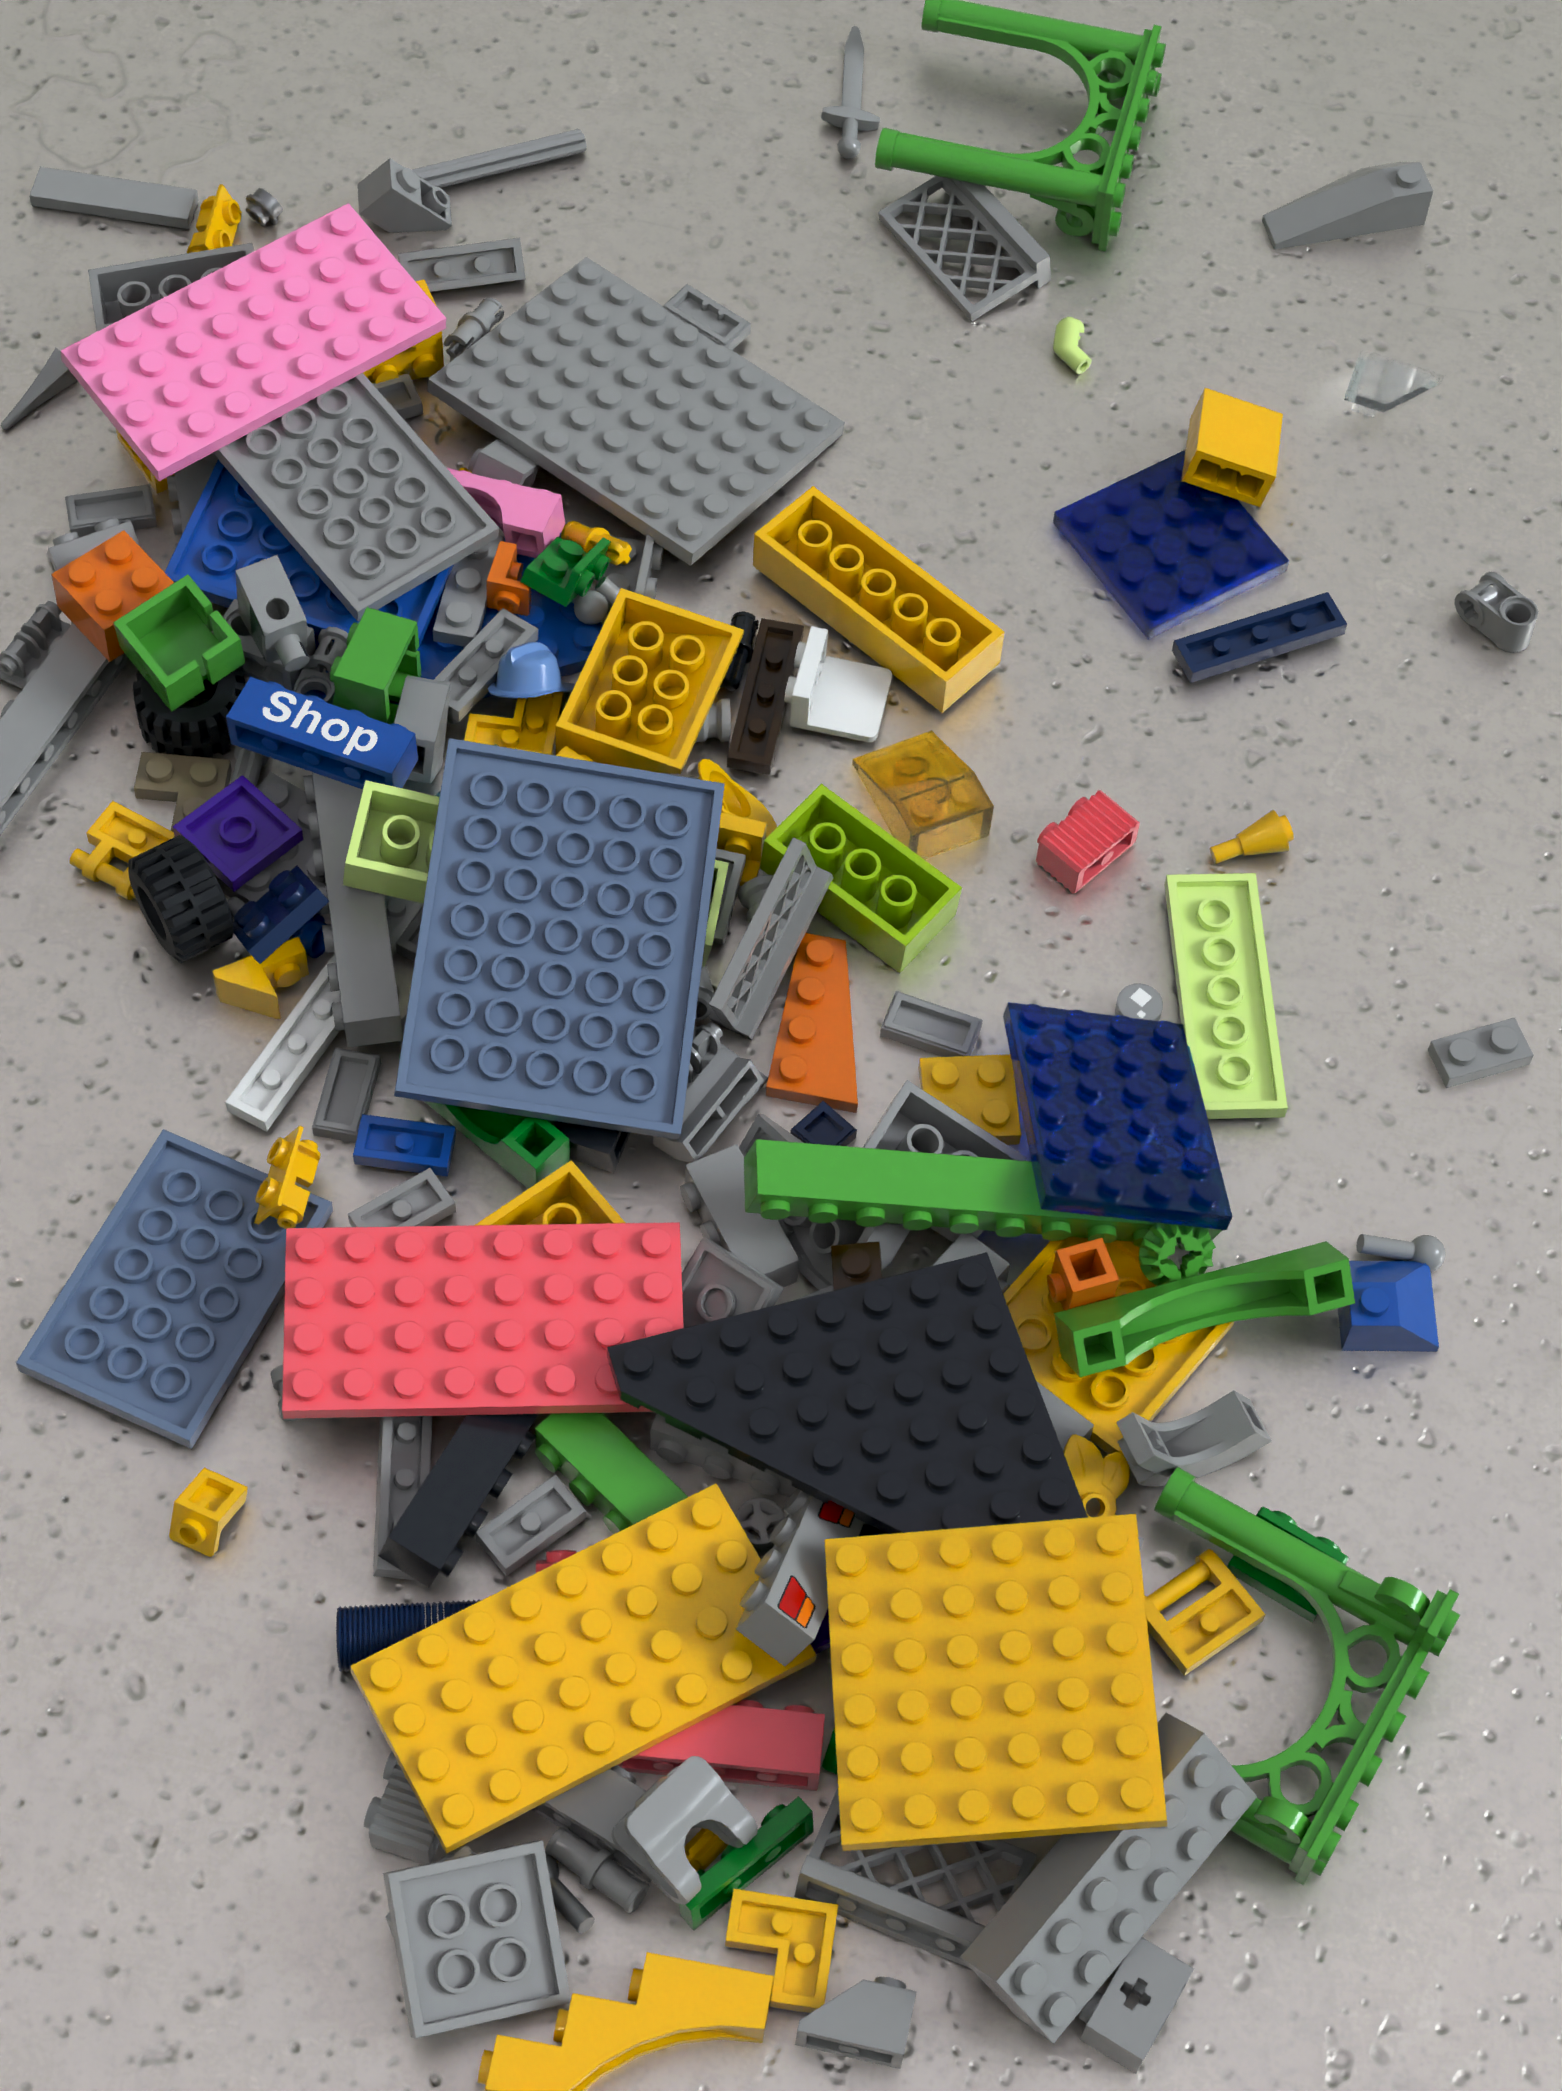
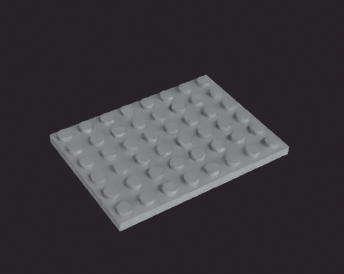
M587 257L428 379L427 386L429 393L643 535H650L655 539V543L690 566L843 434L845 422L728 347L717 344L700 333L694 326L686 324L672 315L664 306Z

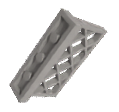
M935 176L878 212L879 220L971 322L1032 283L1039 289L1051 281L1049 254L985 185ZM941 188L950 196L949 204L927 203L928 196ZM903 212L918 213L916 225L899 224L895 217ZM925 213L946 215L944 227L922 226ZM952 216L970 217L973 221L972 230L950 228ZM920 236L941 238L939 250L922 249L918 245ZM948 239L968 240L967 253L946 251ZM976 241L993 243L997 247L996 254H973ZM943 262L965 264L963 275H945L942 271ZM971 264L993 266L991 279L969 277ZM999 267L1016 268L1021 273L1020 276L1012 281L997 279ZM966 288L988 289L987 297L972 305L965 297Z
M794 837L792 838L709 1003L712 1011L708 1018L712 1022L750 1040L753 1039L833 879L830 872L816 866L805 842Z
M837 1788L810 1854L807 1855L801 1868L794 1897L838 1904V1915L970 1968L961 1958V1955L986 1926L975 1922L969 1908L992 1899L999 1911L1005 1904L1002 1895L1011 1892V1897L1030 1875L1037 1854L998 1839L962 1842L965 1844L971 1857L947 1865L938 1845L932 1844L892 1847L866 1858L862 1850H853L851 1853L855 1862L839 1867L820 1859L826 1846L841 1842V1830L832 1832L836 1822L840 1828L839 1794ZM928 1848L937 1866V1870L914 1878L904 1856ZM1001 1858L1021 1866L1016 1879L996 1885L986 1863ZM894 1860L904 1881L890 1887L878 1883L870 1868ZM976 1867L987 1889L963 1898L953 1875ZM943 1879L953 1902L937 1907L925 1901L920 1887Z

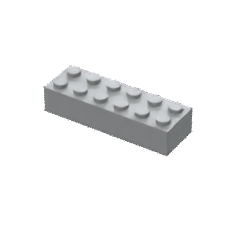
M1165 1713L1157 1722L1167 1827L1063 1834L961 1955L965 1963L1018 2019L1052 2043H1055L1258 1797L1205 1733L1168 1713Z

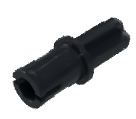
M737 612L731 619L730 625L744 629V635L720 688H727L729 691H734L738 688L745 664L749 663L752 658V644L759 627V621L755 620L756 617L749 612Z

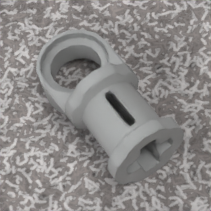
M328 627L320 631L317 639L319 645L314 655L309 657L310 661L303 667L295 683L294 692L304 695L310 690H320L327 695L323 700L333 705L335 686L330 681V671L337 656L342 657L347 648L348 633L337 627Z

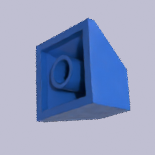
M1349 1261L1355 1304L1338 1308L1342 1351L1437 1352L1439 1342L1430 1267L1426 1263L1415 1261Z

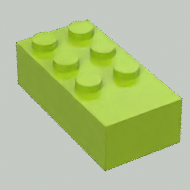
M820 784L764 840L760 869L768 875L775 874L793 837L805 842L816 866L830 872L833 876L817 912L898 973H901L956 915L962 891L961 886L823 784Z

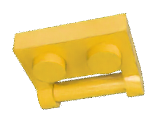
M1207 1549L1195 1557V1564L1147 1597L1144 1595L1148 1631L1183 1676L1262 1623L1266 1615L1219 1556L1211 1549ZM1206 1580L1213 1582L1216 1586L1215 1589L1168 1621L1160 1613Z

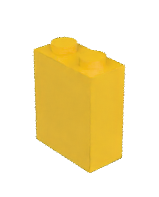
M1204 388L1189 421L1181 481L1261 507L1276 478L1283 414Z

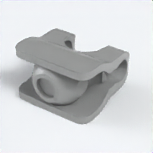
M691 1756L680 1766L671 1770L665 1777H661L635 1802V1806L612 1829V1838L615 1845L637 1867L645 1872L669 1899L685 1905L702 1887L698 1873L691 1866L685 1854L684 1844L690 1829L697 1827L708 1829L716 1834L724 1843L736 1848L746 1845L757 1834L758 1829L753 1816L730 1792L721 1777L708 1762L699 1756Z

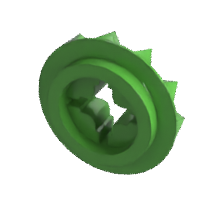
M1171 1216L1160 1220L1148 1230L1140 1245L1139 1263L1143 1274L1156 1286L1204 1274L1208 1267H1213L1212 1253L1213 1249L1216 1248L1208 1232L1209 1230L1202 1223L1188 1216ZM1176 1239L1186 1251H1189V1254L1182 1256L1180 1269L1171 1259H1167L1168 1256L1175 1253Z

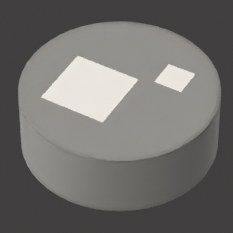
M1140 983L1131 984L1122 989L1118 995L1115 1008L1116 1016L1122 1025L1131 1030H1148L1158 1023L1163 1008V1001L1160 994L1153 987Z

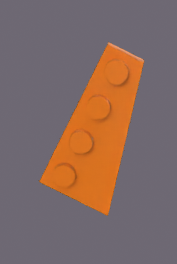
M805 933L797 949L766 1085V1096L816 1106L824 1101L832 1109L857 1113L858 1098L846 940Z

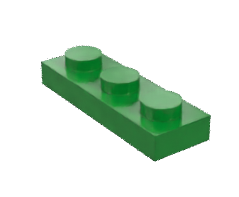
M798 1796L787 1806L780 1804L774 1807L762 1820L757 1834L746 1845L740 1848L728 1845L723 1851L719 1862L706 1872L704 1870L697 1871L702 1886L700 1891L687 1904H679L680 1916L693 1931L732 1900L733 1888L744 1890L814 1832L813 1812L807 1804Z

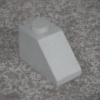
M876 1977L874 1982L862 1980L800 2019L795 2045L900 2069L917 1991L906 1989L904 1982L890 1977Z

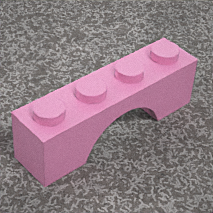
M447 468L502 530L505 542L517 544V554L536 558L559 537L565 525L561 494L552 493L545 489H535L514 484L507 480L488 478L464 470L459 471Z

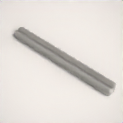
M575 129L413 169L412 171L433 186L442 188L580 154L586 151V140L581 130Z

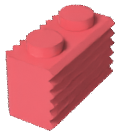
M1098 790L1090 799L1086 797L1080 798L1071 807L1065 820L1061 821L1059 825L1052 822L1044 828L1037 839L1039 846L1036 862L1038 866H1043L1044 870L1049 872L1051 877H1056L1057 881L1062 883L1064 888H1069L1070 892L1075 894L1136 843L1140 822L1104 792Z

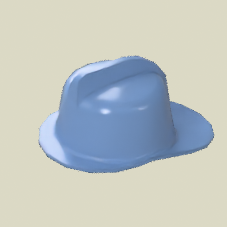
M528 642L510 648L501 657L497 680L488 687V691L490 694L498 697L529 698L553 692H572L575 684L562 681L557 659L547 646L540 642Z

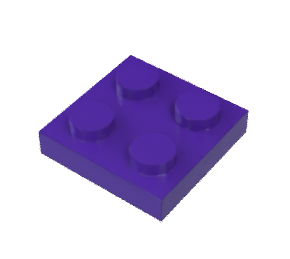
M243 775L173 826L174 836L182 835L193 843L201 852L213 873L233 892L304 840L302 829Z

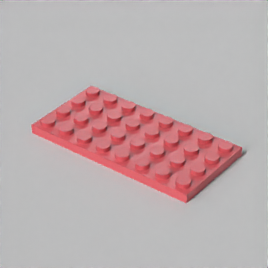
M680 1222L286 1228L283 1419L653 1412L643 1406H640L638 1409L620 1399L607 1358V1347L684 1328Z

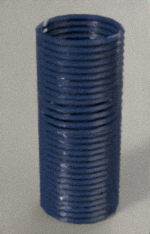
M453 1600L451 1603L446 1601L444 1603V1619L477 1602L475 1600L472 1602L470 1600L467 1602L464 1600L462 1602L459 1600L455 1602ZM441 1601L438 1603V1622L443 1620V1603ZM417 1602L410 1605L408 1603L405 1605L403 1603L400 1605L396 1603L395 1605L390 1604V1606L388 1604L385 1606L382 1604L378 1606L376 1604L369 1607L367 1605L364 1607L362 1605L359 1607L356 1605L354 1607L344 1606L343 1608L339 1606L336 1617L339 1671H351V1665L425 1629V1610L426 1628L431 1626V1604L429 1602L426 1604L422 1602L419 1604ZM435 1602L432 1603V1625L437 1623V1604Z

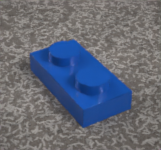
M362 1114L353 1153L354 1164L421 1173L431 1168L435 1175L448 1177L456 1139V1127Z

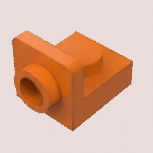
M505 541L499 542L486 581L487 608L498 611L504 608L512 614L528 616L531 610V588L520 582L523 573V563L517 562V544Z

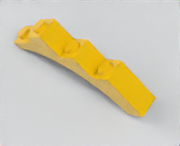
M647 1952L644 1968H633L628 2000L637 2002L636 2005L572 1993L569 2010L559 2008L553 2041L562 2043L561 2046L497 2034L494 2050H484L478 2083L486 2085L485 2091H585L601 2077L637 2057L678 2044L713 2040L763 2043L774 1976Z

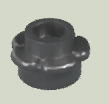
M258 188L253 195L246 196L245 199L248 207L245 210L256 223L264 226L267 222L272 225L278 223L276 218L281 214L283 208L270 193L262 188Z

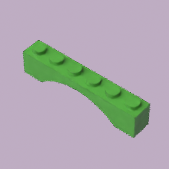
M1325 1241L1054 1313L1061 1358L1079 1377L1127 1365L1140 1354L1158 1344L1202 1328L1261 1317L1311 1316L1355 1304L1349 1258Z

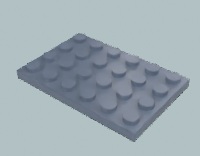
M163 1129L16 1361L18 1371L192 1449L285 1293L286 1229L280 1227L277 1224L278 1219L272 1216L267 1217L259 1225L254 1223L259 1204L255 1202L256 1194L262 1182L268 1177V1174ZM310 1193L303 1220L296 1224L295 1228H323L333 1212L332 1202Z

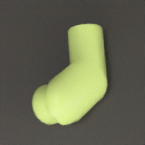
M1066 317L1056 325L1053 350L1076 374H1082L1089 368L1092 362L1091 358L1077 346L1078 340L1081 338L1079 335L1084 333L1085 328L1079 319Z

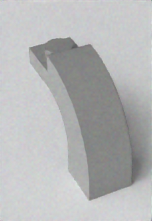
M1236 1391L1230 1392L1198 1412L1174 1421L1154 1423L1132 1412L1116 1422L1124 1437L1117 1442L1138 1484L1149 1487L1165 1486L1177 1467L1199 1478L1233 1464L1272 1442L1250 1399Z

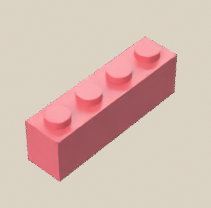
M741 1700L618 1764V1766L628 1772L667 1775L689 1757L699 1756L708 1762L724 1782L817 1791L825 1714L815 1713L812 1708L802 1705H789L784 1710L763 1708V1705L756 1701Z

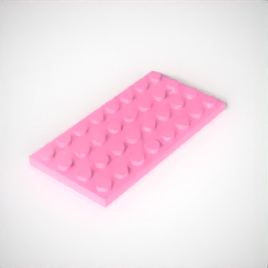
M347 203L62 349L61 358L65 366L158 481H161L289 411L446 329V317L352 206Z

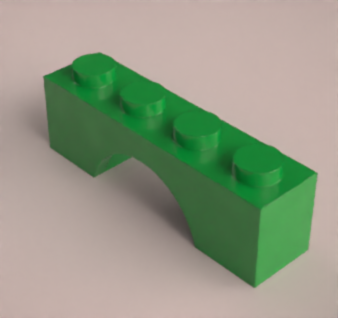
M424 1101L528 1189L570 1161L569 1138L545 1119Z

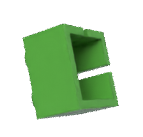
M188 574L113 622L120 648L171 712L204 691L203 681L205 679H208L213 685L245 664L241 639L218 610L213 612L212 603Z
M367 607L360 622H354L350 627L347 636V648L343 656H337L332 664L330 681L335 686L333 705L347 710H358L367 717L388 724L394 723L398 705L389 703V700L399 703L407 675L421 677L422 675L420 651H417L419 647L417 621Z

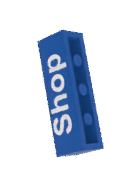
M250 677L226 716L232 745L362 790L365 780L403 788L418 761L415 733L405 727L367 717L358 710H347L326 703L317 696H306L288 690L272 681L265 682Z

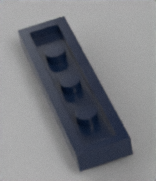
M1329 592L1176 639L1173 643L1172 652L1189 682L1193 683L1344 635L1347 622Z

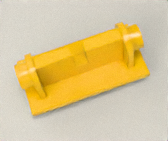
M219 184L216 196H209L201 203V210L195 226L198 232L193 233L187 253L229 247L233 244L242 212L239 204L231 197L224 185Z
M300 1125L284 1139L279 1137L273 1143L268 1153L267 1163L271 1164L268 1177L260 1185L255 1198L259 1208L254 1223L258 1225L269 1216L278 1219L277 1224L284 1229L295 1228L296 1224L303 1220L310 1192L295 1185V1182L307 1188L313 1184L321 1155L317 1150L318 1145L314 1141H300L304 1128Z

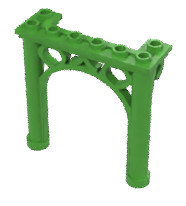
M926 0L922 16V30L935 33L943 32L1036 50L1052 55L1066 63L1079 76L1088 96V109L1082 122L1066 139L1047 149L1023 154L998 152L883 128L877 145L875 168L888 171L899 168L1030 194L1031 198L1058 209L1055 222L1061 231L1068 235L1079 237L1088 235L1093 230L1091 243L1099 244L1098 250L1106 252L1110 236L1117 237L1121 225L1122 213L1116 212V207L1121 208L1124 200L1126 184L1121 183L1122 178L1129 180L1132 172L1134 155L1129 154L1130 150L1138 151L1142 127L1137 125L1138 122L1146 123L1150 96L1157 97L1160 88L1162 73H1158L1155 70L1156 67H1162L1166 44L1159 43L1162 26L1154 25L1152 30L1145 29L1143 35L962 0ZM1125 97L1122 109L1114 107L1108 101ZM1115 131L1111 146H1109L1106 139L1100 136L1101 133ZM1082 150H1091L1097 153L1100 158L1093 164H1082L1076 161L1073 155ZM1058 163H1062L1063 167L1055 165Z
M1177 1467L1165 1485L1154 1511L1298 1591L1315 1608L1330 1640L1333 1665L1332 1680L1326 1703L1313 1725L1297 1742L1276 1756L1252 1764L1231 1765L1245 1782L1267 1778L1268 1796H1265L1263 1800L1256 1798L1230 1831L1288 1863V1869L1297 1874L1294 1880L1304 1885L1311 1871L1321 1876L1342 1837L1334 1832L1333 1829L1336 1826L1345 1831L1359 1803L1350 1799L1359 1782L1369 1787L1383 1759L1374 1755L1382 1738L1392 1743L1405 1720L1406 1715L1397 1711L1404 1697L1407 1695L1416 1699L1427 1679L1429 1672L1421 1668L1429 1652L1439 1656L1460 1617V1614L1451 1610L1459 1594L1451 1589L1447 1595L1437 1590L1430 1603V1600L1422 1591L1401 1579L1385 1577L1382 1583L1379 1584L1194 1482L1196 1479L1194 1475ZM1334 1605L1369 1625L1360 1626L1345 1634ZM1371 1640L1379 1643L1384 1648L1387 1654V1662L1384 1664L1379 1675L1366 1678L1353 1671L1349 1661L1348 1650L1362 1641ZM1396 1640L1408 1646L1403 1656H1400L1399 1644ZM1345 1683L1352 1690L1360 1693H1374L1382 1688L1384 1689L1365 1725L1356 1718L1352 1711L1351 1698L1353 1692L1344 1690ZM1337 1710V1719L1340 1725H1333L1328 1728ZM1333 1743L1353 1745L1335 1782H1332L1331 1771L1325 1760L1318 1754L1309 1752L1313 1747L1321 1753L1325 1747ZM1303 1765L1315 1772L1318 1777L1319 1787L1310 1802L1297 1805L1284 1798L1280 1787V1774L1291 1767ZM1313 1815H1315V1817H1314V1819H1313V1821H1312V1823H1311L1308 1818L1311 1817V1816H1313Z

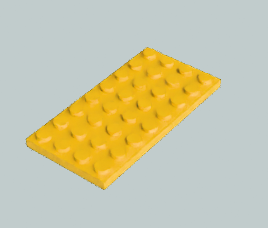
M717 1483L350 1666L354 1680L446 1854L815 1662L817 1655L811 1644H809L789 1664L783 1666L736 1630L745 1610L740 1606V1602L748 1589L760 1577L755 1573V1569L761 1559Z

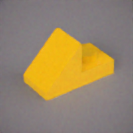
M299 937L284 942L261 964L251 955L215 969L212 973L220 1002L275 1019H281L278 998L274 989L288 987L297 983L301 978L309 975L306 950Z

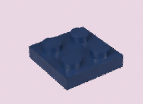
M298 865L291 871L285 870L279 873L268 886L269 891L256 902L250 901L246 903L234 916L233 933L259 964L330 902Z

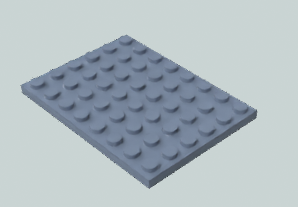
M449 738L394 1096L679 1140L682 1130L725 783Z

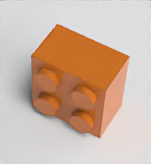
M125 530L51 574L57 606L109 662L124 653L119 646L113 622L174 583Z

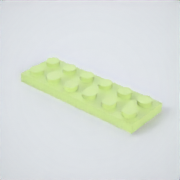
M1256 873L1166 875L1164 886L1192 1119L1285 1117L1288 1106Z

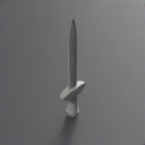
M857 26L851 28L845 44L842 106L824 107L821 114L822 120L842 128V139L838 142V151L846 159L855 158L860 152L861 144L857 140L858 131L877 130L880 124L878 116L861 109L864 46L860 30Z

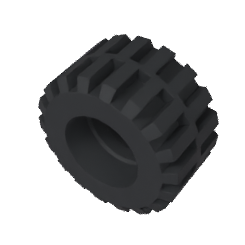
M237 668L213 685L208 679H205L203 681L205 690L195 696L208 699L204 704L191 708L178 707L172 712L139 670L137 671V681L133 682L134 703L142 737L146 743H151L152 750L156 753L166 751V754L214 758L213 754L218 752L225 755L231 751L226 716L245 686V679L241 668Z
M178 835L128 861L129 880L140 909L162 947L178 962L183 963L233 938V919L225 895L201 852L184 836Z

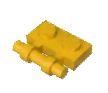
M112 800L86 832L88 842L96 846L91 854L79 848L75 849L69 863L82 870L84 877L93 882L101 880L115 887L118 895L131 900L136 897L129 880L128 867L123 872L109 863L114 857L128 863L131 858L174 838V832Z

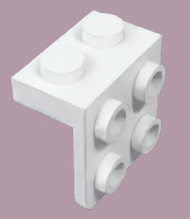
M811 626L807 643L799 642L797 646L794 668H799L797 677L789 676L784 702L791 703L790 726L864 742L875 741L892 682V672L883 667L826 656L828 629Z

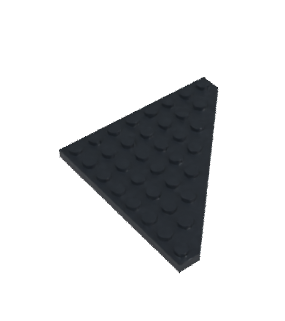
M987 1252L607 1347V1358L622 1401L638 1409L640 1406H643L665 1417L666 1423L699 1440L705 1437L728 1449L729 1455L763 1472L768 1469L792 1481L791 1486L827 1504L832 1501L856 1513L855 1518L887 1534L1088 1518Z

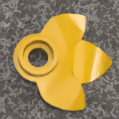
M1072 1434L1066 1442L1063 1453L1085 1511L1087 1502L1092 1498H1096L1100 1503V1511L1094 1517L1116 1515V1499L1127 1488L1130 1477L1129 1464L1123 1452L1116 1451L1102 1457L1101 1452L1092 1442L1077 1434Z

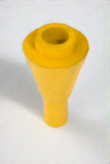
M1271 810L1237 834L1236 838L1210 847V853L1214 863L1218 864L1239 855L1250 856L1288 852V842L1294 840V835L1285 815L1279 817L1275 810Z

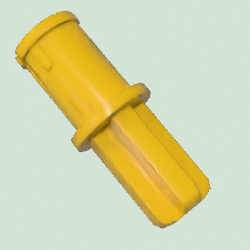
M570 521L562 529L561 538L563 540L576 542L587 553L603 537L611 541L605 556L611 558L610 563L617 566L620 563L626 565L631 560L629 556L632 550L630 544L610 536L609 532L604 528H590L582 525L580 522Z

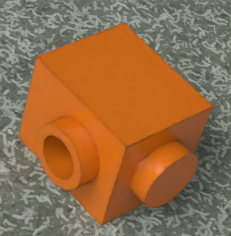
M1103 1238L1056 1250L1051 1274L1047 1275L1050 1296L1054 1303L1061 1302L1063 1310L1115 1297L1119 1282Z

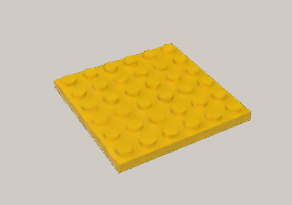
M1136 1514L824 1539L840 1830L843 1851L1167 1827Z

